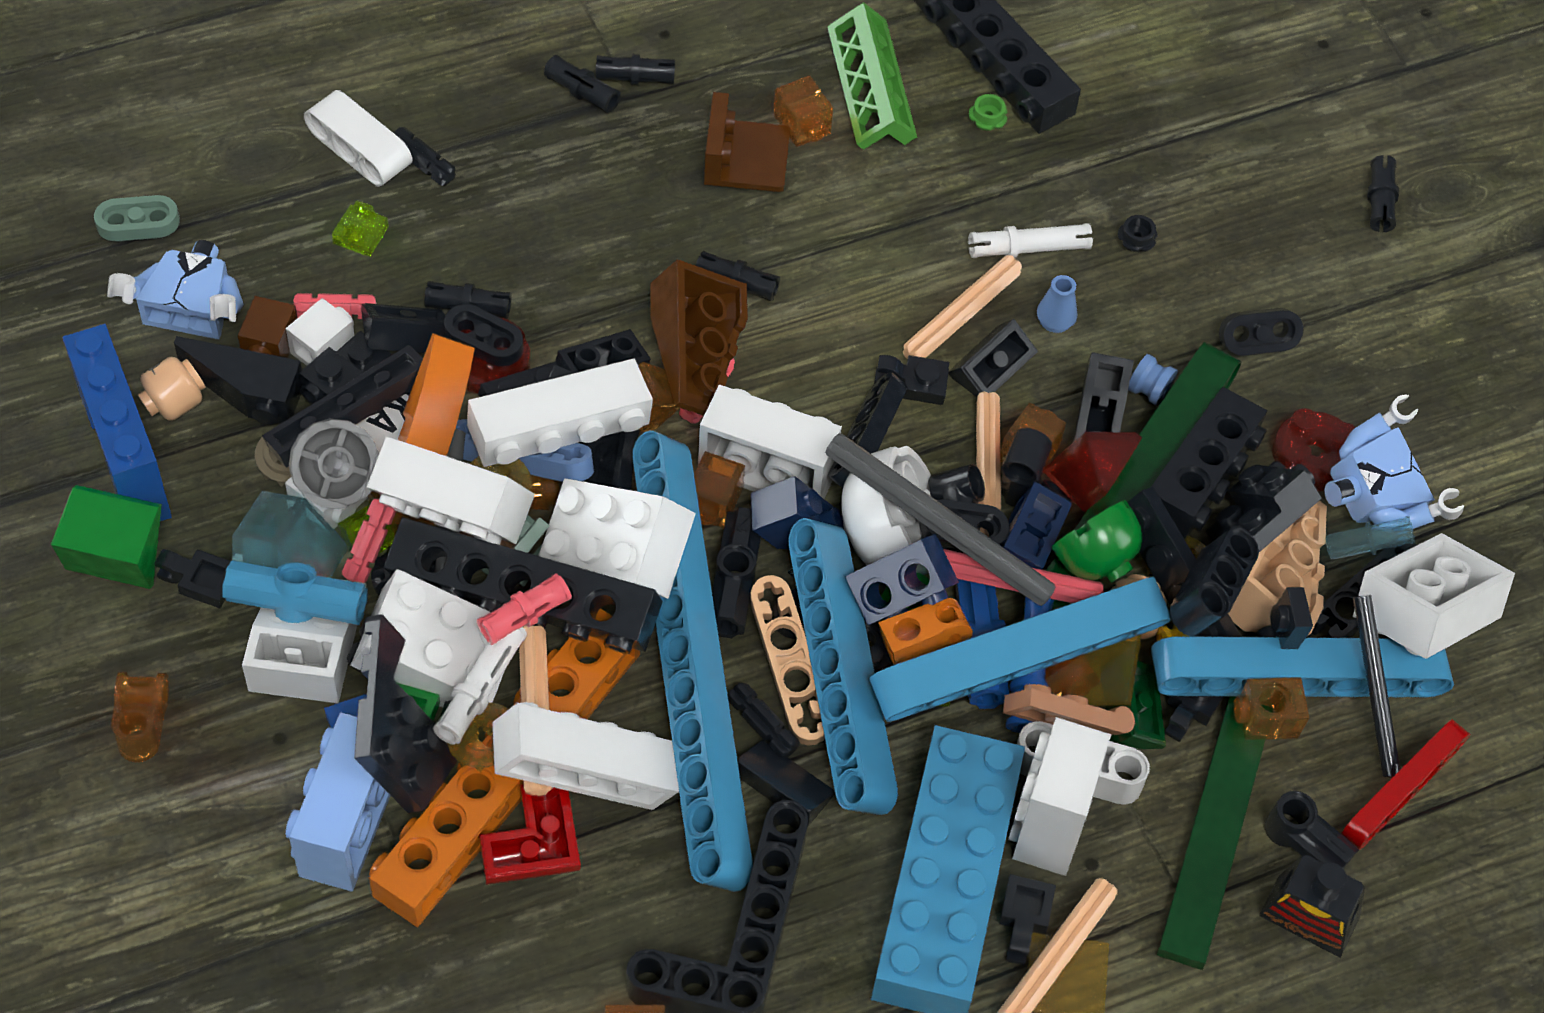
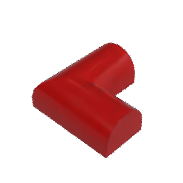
M520 785L526 828L480 835L481 856L486 885L577 872L581 869L568 790L552 787L547 795L537 796L528 795L524 790V785Z

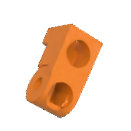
M946 598L934 605L926 604L878 622L885 648L894 665L969 640L973 634V630L959 603L952 598Z

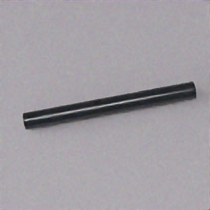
M1371 595L1353 597L1382 774L1383 777L1395 776L1401 769Z

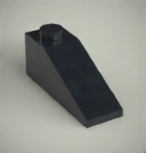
M176 336L174 346L177 358L181 362L188 359L204 385L245 416L268 425L281 424L294 416L302 394L299 372L302 370L300 360Z
M1094 352L1089 356L1067 478L1105 485L1111 477L1134 360Z

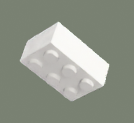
M719 384L700 423L698 472L751 491H757L796 476L825 499L833 481L828 474L834 463V460L828 457L825 451L832 439L838 433H841L842 426L833 424L824 417H813L792 410L783 403H772L752 396L742 389H731Z
M387 436L367 485V488L381 495L379 503L394 508L396 512L415 519L422 517L444 529L456 533L462 531L474 536V538L500 545L502 540L517 544L535 496L534 493L509 477Z
M564 478L539 556L655 589L660 597L668 599L696 513L663 496Z
M1441 533L1365 571L1358 596L1371 595L1378 634L1385 635L1403 645L1411 654L1427 659L1501 618L1515 573Z
M399 569L395 571L382 588L371 615L383 614L406 639L394 680L400 684L439 694V706L441 707L444 706L445 701L452 700L451 693L457 684L464 682L479 656L488 645L478 627L477 619L489 614V611ZM363 634L350 666L361 670L362 656L370 654L372 635ZM503 674L487 697L488 705L484 712L492 705Z
M1057 717L1055 718L1051 734L1041 731L1008 839L1017 842L1012 859L1066 876L1089 811L1111 734Z

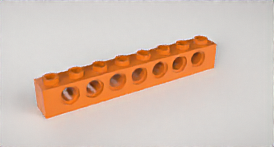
M600 608L596 620L601 622L607 621L613 616ZM589 636L588 641L584 642L568 637V640L560 650L553 649L547 655L549 710L559 713L571 712L577 714L579 718L588 719L640 656V651L632 649L630 654H624L604 646L605 640ZM585 657H592L597 661L585 664L579 660ZM521 687L515 695L514 705L518 702L521 703ZM560 689L571 692L562 697L551 694ZM501 714L496 716L493 721L499 718ZM493 721L486 731L484 741L476 750L471 748L463 755L457 767L458 772L448 784L442 783L429 802L428 808L419 818L413 817L406 823L400 833L397 845L389 854L386 852L382 853L370 869L369 881L372 897L417 928L481 851L480 835L495 833L522 800L520 785H524V780L495 774ZM473 790H484L488 793L479 799L467 796ZM446 824H454L460 827L457 831L450 834H443L438 831L440 827ZM418 859H425L431 862L427 867L420 870L408 867L411 862Z

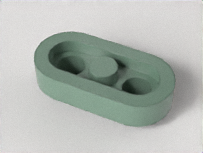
M163 195L109 199L102 202L94 212V221L99 235L109 241L165 237L172 234L180 223L176 203L171 198Z

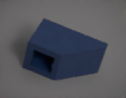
M796 476L751 493L752 530L777 549H789L788 538L790 530L798 520L803 518L839 526L844 529L841 511L833 507L818 495L814 489L808 487Z

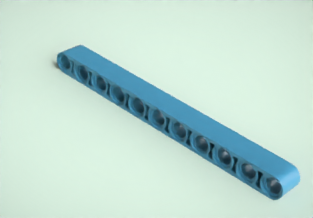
M650 430L639 436L633 448L637 492L663 496L696 513L669 598L660 597L663 603L656 620L690 871L692 877L699 883L733 892L740 891L746 887L750 880L753 861L692 458L689 448L684 443Z

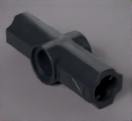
M738 507L737 510L728 511L721 548L717 555L716 574L712 590L718 637L732 639L734 636L744 635L751 590L755 583L756 565L762 538L752 530V509Z

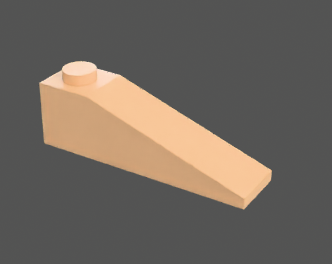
M1318 501L1259 552L1256 563L1232 609L1228 613L1232 621L1243 631L1256 633L1259 629L1271 625V609L1276 605L1287 587H1304L1314 628L1323 609L1324 596L1318 594L1319 581L1324 577L1325 566L1319 563L1320 548L1326 543L1327 506L1323 502Z

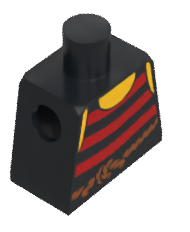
M1302 855L1278 876L1259 916L1341 958L1360 919L1365 886L1360 881L1346 875L1344 869L1338 864L1323 863L1309 855Z

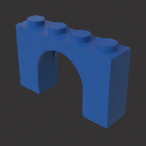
M106 324L63 336L62 338L80 397L91 427L95 429L115 493L162 504L160 521L172 518L155 455Z

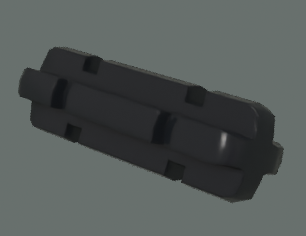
M399 127L393 132L408 147L412 155V163L427 175L432 174L431 178L441 186H446L450 181L454 180L456 168L444 158L440 160V154L421 139L414 138L415 135L407 128Z
M740 682L735 685L727 695L729 703L736 710L742 712L741 716L764 741L770 742L769 747L779 757L791 756L800 746L799 739L790 730L784 729L785 724L763 700L757 698L758 694L748 684Z

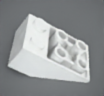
M355 581V583L365 584V588L367 587V586H366V583L356 582V581ZM261 607L252 625L242 663L248 691L339 703L348 666L347 655L353 645L357 625L313 617L306 622L288 623L277 618L273 609Z

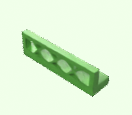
M863 2L827 26L856 143L862 149H866L890 134L906 145L917 138L888 25L885 18ZM855 25L856 29L850 42H844L842 33ZM861 53L864 58L858 71L853 72L850 69L856 54ZM864 82L870 83L871 89L865 102L859 101L858 95ZM871 113H878L880 123L866 131L865 126Z

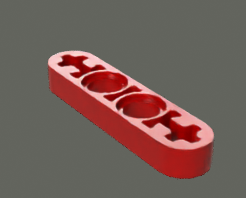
M1450 720L1351 819L1342 831V835L1359 850L1365 847L1455 756L1471 734L1456 721Z

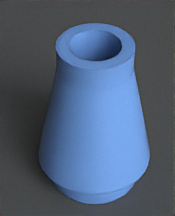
M1056 276L1037 307V317L1041 325L1050 332H1064L1074 325L1077 320L1076 283L1069 276Z

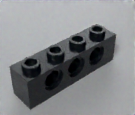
M1222 387L1151 486L1156 490L1185 541L1193 529L1201 532L1212 513V509L1209 508L1212 502L1217 505L1221 503L1231 484L1228 478L1230 475L1238 478L1249 458V455L1245 453L1248 449L1255 452L1267 432V429L1261 427L1268 410L1225 387Z

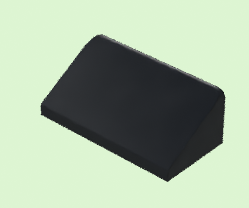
M371 303L362 304L361 313L365 341L370 349L400 351L410 345L417 353H425L432 333L446 337L444 327L446 315L441 309Z
M1012 319L997 326L953 366L948 374L953 380L977 397L981 392L991 393L999 389L1038 350L1015 319Z
M761 740L737 760L739 775L742 781L773 803L782 800H792L799 803L808 815V826L835 795V790L791 759L779 757L764 740Z

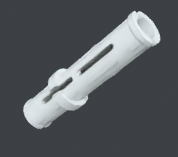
M1084 223L1083 225L1017 230L1015 226H1007L1004 228V231L970 232L968 244L985 243V246L969 248L971 258L994 255H1012L1014 258H1017L1019 253L1074 249L1087 250L1092 248L1093 237L1076 238V236L1091 234L1092 229L1089 223Z
M523 627L508 634L494 645H490L489 642L464 682L455 686L451 693L452 701L433 728L435 734L441 740L453 745L455 743L459 744L475 716L484 712L488 705L487 697L527 636Z

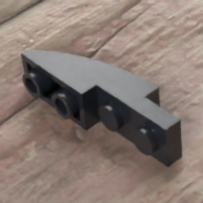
M629 329L558 350L555 362L481 383L478 396L483 397L546 381L554 365L578 373L635 358L641 371L650 365L651 358L632 330Z

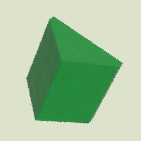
M75 485L71 490L51 546L66 570L151 589L154 586V563L157 556L162 504Z

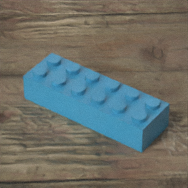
M935 725L871 1000L922 1013H968L1025 746Z

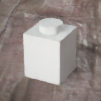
M321 298L286 328L290 353L307 366L328 347L334 351L339 350L355 336L352 317L342 307L338 306L335 308Z

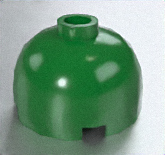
M1126 500L1120 501L1086 521L1085 525L1076 531H1071L1051 546L1061 563L1076 577L1096 581L1107 576L1110 583H1113L1133 570L1129 562L1140 551L1142 544L1141 526Z

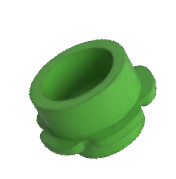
M982 95L976 99L974 106L970 108V119L975 121L976 126L982 130L999 129L1007 122L1005 102L996 95Z

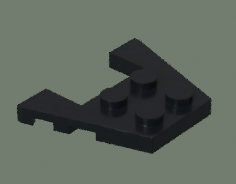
M383 614L370 616L365 621L364 630L365 634L372 635L370 654L362 656L361 667L362 674L368 679L367 698L359 700L354 759L407 813L424 811L480 730L482 722L475 716L459 744L455 743L453 745L441 740L433 730L435 723L417 705L414 698L409 696L394 680L406 639ZM452 700L445 701L440 718Z

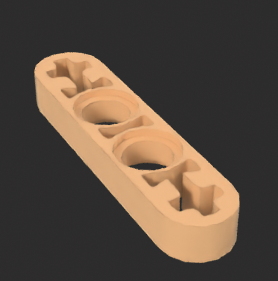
M774 575L764 576L758 579L752 587L750 598L752 611L789 730L799 739L801 744L807 746L816 745L825 739L822 722L818 723L817 732L810 733L807 727L799 728L798 724L803 722L801 704L793 708L790 703H803L815 696L817 701L810 700L808 707L813 719L821 718L807 640L787 582L781 577ZM771 588L773 594H782L778 598L777 603L780 617L773 620L768 601H759L764 597V590ZM786 613H789L790 617L782 616H784ZM764 620H771L767 624L764 622ZM780 628L790 629L796 636V644L788 650L777 649L771 642V635L774 631ZM792 670H801L808 675L810 684L801 692L791 691L784 684L785 675Z

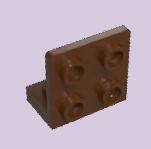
M713 92L705 152L704 185L774 192L784 191L790 127L788 125L735 120L736 111L728 110L729 93Z

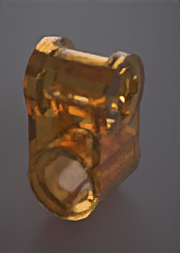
M118 672L111 726L118 750L122 757L128 761L143 762L152 758L158 752L163 718L167 710L169 698L167 673H158L156 677H129L127 672ZM143 730V732L137 735H129L133 731Z

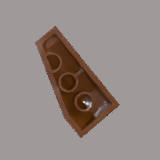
M677 259L650 283L651 321L675 407L704 416L719 384L726 385L728 379L726 372L730 360L736 355L738 349L736 342L739 333L745 329L748 320L747 284Z

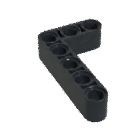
M782 800L772 805L766 814L727 967L654 949L638 951L630 958L627 964L626 991L634 1004L663 1013H763L805 846L808 815L799 803L792 800ZM785 824L794 827L796 831L791 834H783L776 827ZM770 866H779L786 873L781 876H772L765 869ZM760 908H767L776 915L770 919H761L753 912ZM749 951H757L765 959L758 963H750L742 955ZM649 972L656 974L660 980L652 985H644L636 978L640 974ZM690 984H700L707 989V992L700 996H691L683 989ZM737 995H746L754 1001V1004L741 1008L735 1006L730 1000Z

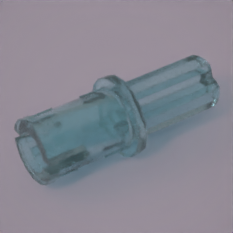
M1406 516L1402 519L1371 525L1370 521L1365 522V527L1328 534L1326 536V548L1331 559H1339L1371 552L1374 556L1377 555V550L1410 543L1415 544L1416 540L1413 534L1411 518Z

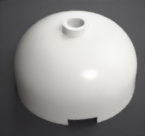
M894 446L872 453L874 457L930 495L929 479L931 474L913 449L908 446L901 448ZM850 473L842 491L843 526L854 550L866 565L874 563L924 538L920 531L919 520ZM921 564L917 565L916 573H922L923 575L929 573L926 567Z

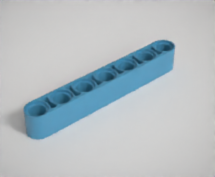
M803 518L798 520L790 530L788 538L789 550L836 798L844 809L884 815L890 812L896 804L898 789L883 712L869 680L875 672L864 617L845 576L854 572L848 537L845 530L839 526Z
M1150 577L893 665L873 674L869 680L886 722H891L1147 633L1169 623L1172 619L1155 577Z
M1177 636L1161 639L1151 647L1158 690L1164 695L1369 697L1360 638H1305L1299 649H1281L1278 637ZM1379 638L1388 697H1435L1453 688L1454 682L1445 649L1425 659L1411 654L1403 645L1392 639Z

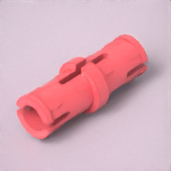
M556 573L525 593L518 591L511 595V601L477 619L478 627L486 641L490 642V645H494L508 634L525 625L527 627L533 626L538 623V617L570 600V590L563 578Z

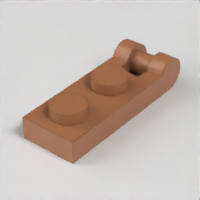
M1028 684L1024 686V690L1007 694L1004 698L1003 713L1033 722L1040 721L1054 725L1055 718L1057 717L1111 734V736L1112 734L1121 735L1128 733L1134 728L1135 724L1133 712L1126 706L1105 710L1088 705L1089 700L1082 696L1065 695L1061 697L1051 694L1052 689L1045 685Z

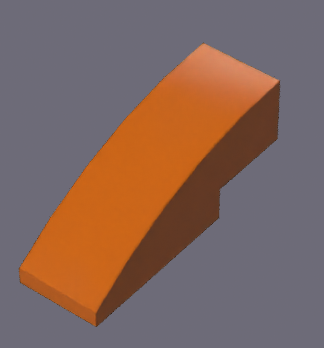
M432 333L403 411L406 419L398 437L399 441L447 456L465 396L475 350L474 347Z

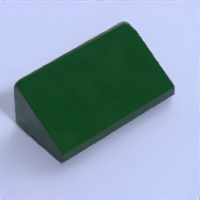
M1121 656L1102 670L1106 710L1126 706L1133 712L1135 724L1134 728L1128 733L1121 735L1112 734L1109 741L1135 749H1163L1166 747L1160 692L1157 686L1154 666Z

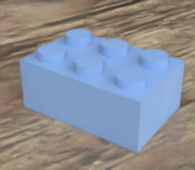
M340 712L334 728L328 727L323 735L320 745L322 758L317 769L311 768L306 776L303 787V795L306 797L300 811L295 809L291 813L286 827V837L290 839L292 847L291 857L295 859L299 877L353 892L390 794L354 759L358 717Z

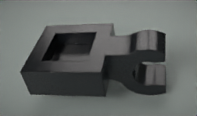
M879 355L874 384L884 374L892 371L908 386L903 399L943 405L946 397L950 362L908 355L905 365L894 356Z
M162 549L154 563L156 567L160 568L157 578L168 583H179V594L221 609L226 599L223 598V582L226 569L231 561L198 549L192 560L182 557L173 551Z
M1287 587L1276 605L1271 609V625L1259 629L1255 637H1278L1281 649H1299L1313 628L1304 587Z
M1170 696L1167 704L1176 710L1169 720L1170 724L1165 730V734L1181 742L1194 720L1207 726L1225 696Z
M1010 874L999 922L1001 925L1013 927L1006 957L1007 962L1025 966L1032 933L1046 935L1056 885Z

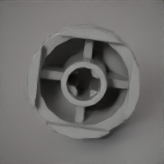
M330 418L313 423L298 435L290 451L289 470L293 484L306 499L324 508L342 509L349 507L348 505L354 504L360 499H364L371 493L372 490L367 488L379 452L366 430L348 420Z

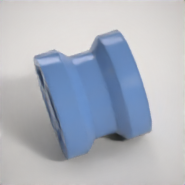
M1147 354L1135 369L1130 379L1128 391L1134 394L1142 393L1148 397L1151 404L1159 406L1170 391L1177 377L1178 370L1172 366L1163 367L1159 365L1154 356Z

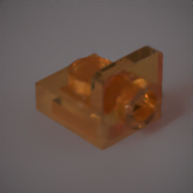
M1085 654L1047 667L1045 671L1048 686L1055 695L1061 697L1065 695L1084 697L1093 687L1101 683Z

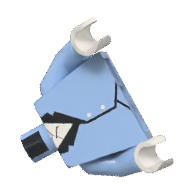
M207 240L196 241L191 253L176 250L167 251L159 263L153 264L136 277L123 273L112 274L109 277L107 297L122 296V301L126 304H132L133 299H136L142 324L220 339L224 318H229L230 322H236V314L243 308V300L236 280L228 276L225 262L217 259L218 247Z
M1409 395L1398 396L1391 404L1389 412L1383 416L1379 412L1351 431L1339 450L1341 461L1331 468L1330 474L1334 481L1328 482L1324 489L1328 503L1334 507L1345 504L1352 519L1357 523L1372 522L1374 526L1396 533H1403L1435 522L1434 517L1439 515L1448 520L1456 519L1464 509V505L1450 509L1443 503L1448 499H1454L1459 496V490L1455 488L1444 490L1440 494L1438 502L1429 505L1435 499L1399 427L1393 430L1390 427L1395 422L1399 424L1408 423L1417 414L1418 409L1407 416L1401 415L1397 411V404L1408 399Z

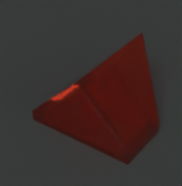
M1085 432L1044 468L1043 472L1080 509L1086 512L1109 492L1142 437L1136 432Z

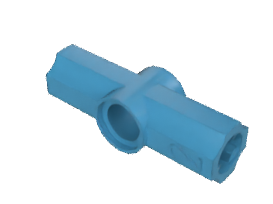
M231 561L226 569L223 582V598H226V601L273 609L277 618L288 623L306 622L313 617L359 625L364 617L368 588H365V584L317 576L315 569L304 563H286L278 568Z

